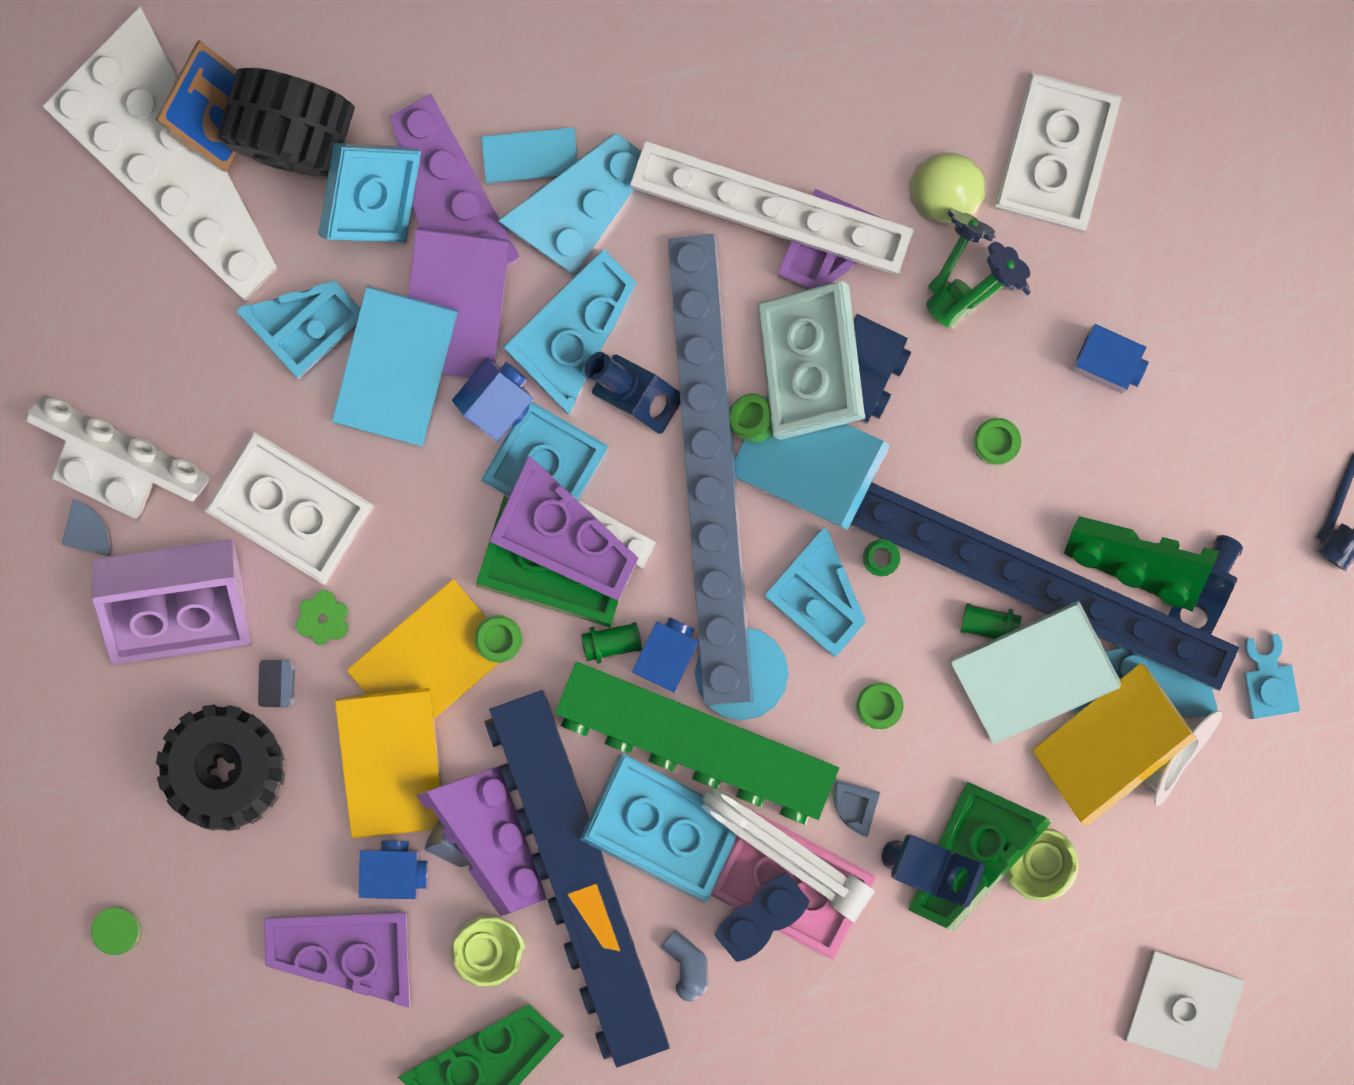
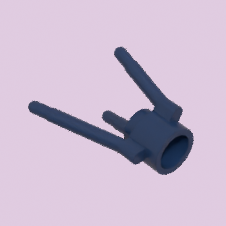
M1354 453L1344 472L1325 524L1316 535V538L1322 542L1317 549V553L1345 572H1348L1354 564V528L1352 529L1341 523L1337 530L1334 528L1354 478Z

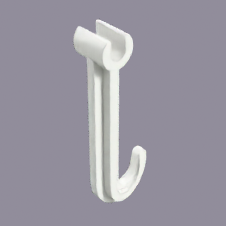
M713 789L710 793L706 792L702 797L704 803L701 806L711 817L831 900L829 905L852 922H855L875 893L874 889L852 874L846 877L730 795L718 789Z

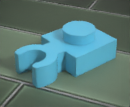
M1278 634L1269 635L1271 649L1266 655L1257 652L1254 638L1245 639V653L1256 666V671L1243 673L1251 719L1300 711L1292 665L1278 667L1277 659L1283 649L1282 640Z

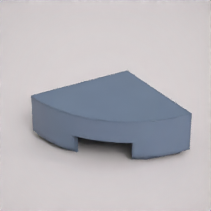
M73 499L62 545L110 556L111 538L104 521L92 507Z
M835 779L833 783V801L838 815L850 829L862 836L868 837L880 792Z

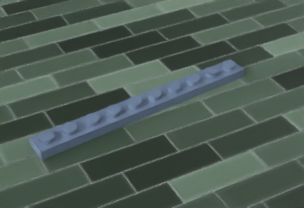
M715 234L668 238L704 705L754 702L733 431L730 426L731 404L718 238Z

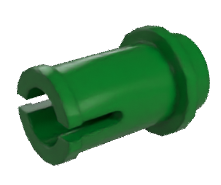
M877 539L869 543L863 553L865 568L872 575L879 577L894 573L900 563V552L897 546L889 540ZM880 550L888 553V563L885 567L877 566L874 563L873 554L875 551Z
M967 603L960 633H970L995 639L1020 628L1022 616L1013 614L1014 609H1009L1008 613Z
M636 622L595 631L594 627H590L588 633L581 634L586 661L595 660L596 664L602 663L601 658L642 651L640 633Z

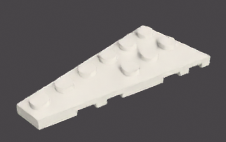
M139 7L42 107L246 302L270 278L278 267L228 172L222 171L200 153L191 152L167 134L169 130L155 120L178 77L143 9Z

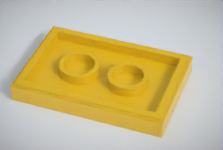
M452 579L346 671L366 694L430 688L433 717L435 719L500 663L491 662L478 652L475 645L476 630L487 617L455 579Z
M1142 663L1120 679L1121 686L1119 689L1095 699L1032 750L1080 823L1086 826L1197 739L1151 671Z
M430 688L336 697L335 705L351 838L433 830L439 818L432 808L425 809L416 796L441 787Z

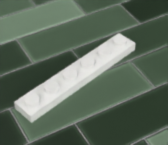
M647 141L644 143L630 184L632 189L899 276L914 231L913 228Z

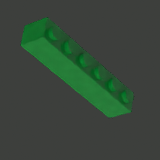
M577 661L574 664L555 711L556 715L564 717L561 724L563 728L586 737L590 728L606 734L607 738L604 744L628 754H631L634 746L651 753L648 760L650 763L673 772L677 764L695 770L692 780L715 789L719 788L721 781L739 788L736 794L737 798L762 807L765 799L782 806L779 815L806 825L808 817L819 820L840 768Z

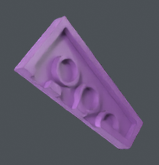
M432 94L390 115L397 145L399 147H413L421 151L412 202L418 227L510 240L507 266L519 261L521 258L504 226L496 221L499 219Z

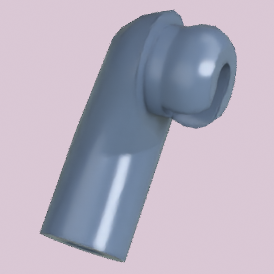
M675 929L662 944L661 948L680 963V980L676 984L677 994L685 1001H695L699 996L705 994L709 985L708 960L700 949Z

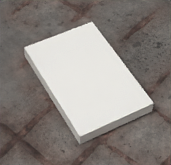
M1031 72L994 209L1084 233L1088 225L1122 96Z
M253 431L204 511L326 585L375 505Z

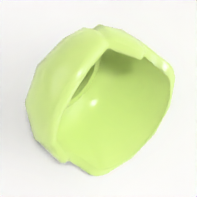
M940 153L931 156L917 165L909 181L910 200L920 215L927 220L950 224L952 223L951 217L947 214L950 209L973 215L977 213L985 197V177L980 167L975 165V161L956 153Z
M1046 829L1008 871L1010 885L1026 899L1048 901L1062 896L1073 885L1078 873V858L1072 841L1056 830Z
M478 915L467 920L457 930L453 937L450 951L451 962L462 979L478 987L498 986L518 971L522 952L525 948L524 941L512 923L497 915Z

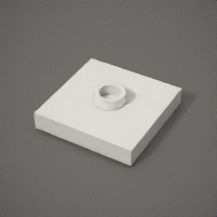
M1153 950L1124 1040L1216 1071L1245 980Z

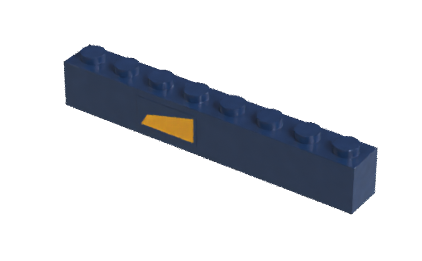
M540 690L490 708L492 718L484 721L493 747L502 745L508 763L500 765L509 792L518 790L524 806L516 810L525 836L533 834L539 852L532 854L538 876L541 881L549 879L555 896L547 900L557 926L565 923L571 941L563 944L572 970L581 968L587 986L579 988L588 1015L593 1013L598 1015L602 1031L595 1033L603 1059L613 1058L615 1066L618 1068L670 1049L669 1040L601 850L579 840L589 820V815L545 691Z

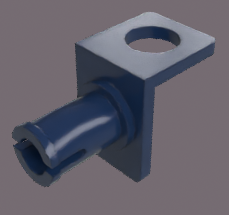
M600 351L591 355L586 361L585 375L589 379L596 381L592 389L593 395L630 414L656 433L662 434L681 404L680 391L656 374L617 354L611 358L608 354L605 355L604 352ZM664 393L666 395L664 410L656 417H651L650 406L656 396Z
M1218 535L1214 541L1212 549L1220 552L1196 603V607L1202 609L1207 618L1206 624L1198 629L1212 634L1238 581L1235 576L1231 575V572L1238 557L1244 550L1239 541L1227 535ZM1172 606L1168 615L1182 621L1180 613L1183 608Z
M911 834L906 835L904 842L899 840L890 841L882 851V862L885 867L892 870L891 877L893 879L965 908L970 906L985 868L982 862L957 854ZM966 868L968 872L967 882L959 892L955 893L953 889L954 877L960 869Z

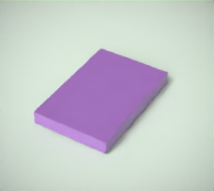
M423 228L416 229L408 296L459 310L442 374L470 378L487 357L496 363L510 240Z

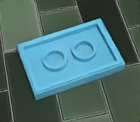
M367 285L332 422L423 447L459 310Z
M847 424L783 440L773 437L772 434L769 438L759 443L743 442L735 458L736 479L848 530L890 445Z
M620 754L613 765L579 840L704 903L709 900L737 835L711 817L702 808L701 805L704 803L702 797L704 795L625 754Z

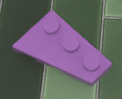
M528 456L489 542L620 601L639 557L531 456Z
M500 766L416 795L425 809L432 808L444 826L441 832L450 844L456 843L469 861L468 871L500 916L547 899Z
M407 912L264 918L265 966L410 1008Z

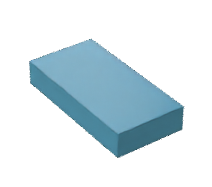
M575 128L481 136L486 185L554 179L578 161Z

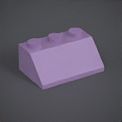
M233 539L93 559L92 600L111 665L251 645L242 575Z

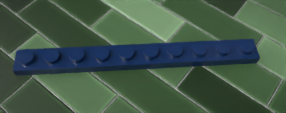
M872 482L850 526L876 538L889 540L907 552L1047 615L1079 601L1097 637L1216 691L1221 690L1240 648Z

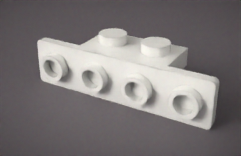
M43 395L28 410L25 417L26 422L66 441L52 479L134 519H137L143 512L153 484L189 501H195L209 482L210 475L199 470L194 463L184 459H176L156 449L147 440L135 439L116 430L109 422L83 414L73 409L68 402L62 399Z

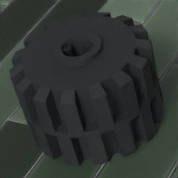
M239 68L234 78L216 138L229 149L252 158L261 164L310 176H328L333 143L344 144L355 107L339 93L305 79L263 68Z
M215 704L202 706L203 710L193 714L189 711L180 717L181 722L173 730L169 728L163 737V740L166 742L162 752L158 751L156 759L160 776L157 777L159 788L164 792L167 798L166 802L170 807L184 817L185 820L201 828L213 831L239 830L241 826L248 823L254 824L263 818L261 815L269 807L272 808L279 798L277 793L280 785L284 784L285 778L282 749L278 745L275 735L255 715L231 705L227 707H217ZM221 757L227 763H234L235 769L228 772V780L225 782L217 775H211V770L217 767V759Z

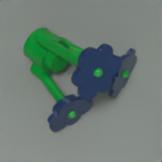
M950 209L947 214L951 217V222L956 225L954 230L960 237L939 275L928 285L934 294L927 300L926 305L935 319L944 326L953 328L964 316L967 317L979 304L1004 286L1009 287L1012 291L1016 288L1023 290L1027 296L1031 294L1030 287L1026 281L1031 273L1027 264L1019 259L1018 253L1014 248L1010 246L1005 248L1001 243L994 241L996 236L994 235L995 230L992 227L979 221L971 214ZM984 238L992 242L988 246L990 256L987 257V263L991 270L990 275L973 289L960 279H955L952 283L948 281L969 241L978 243L980 239Z

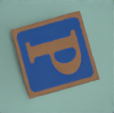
M199 40L191 51L155 120L169 130L167 134L191 152L200 153L222 171L227 172L237 152L229 149L216 137L237 69Z

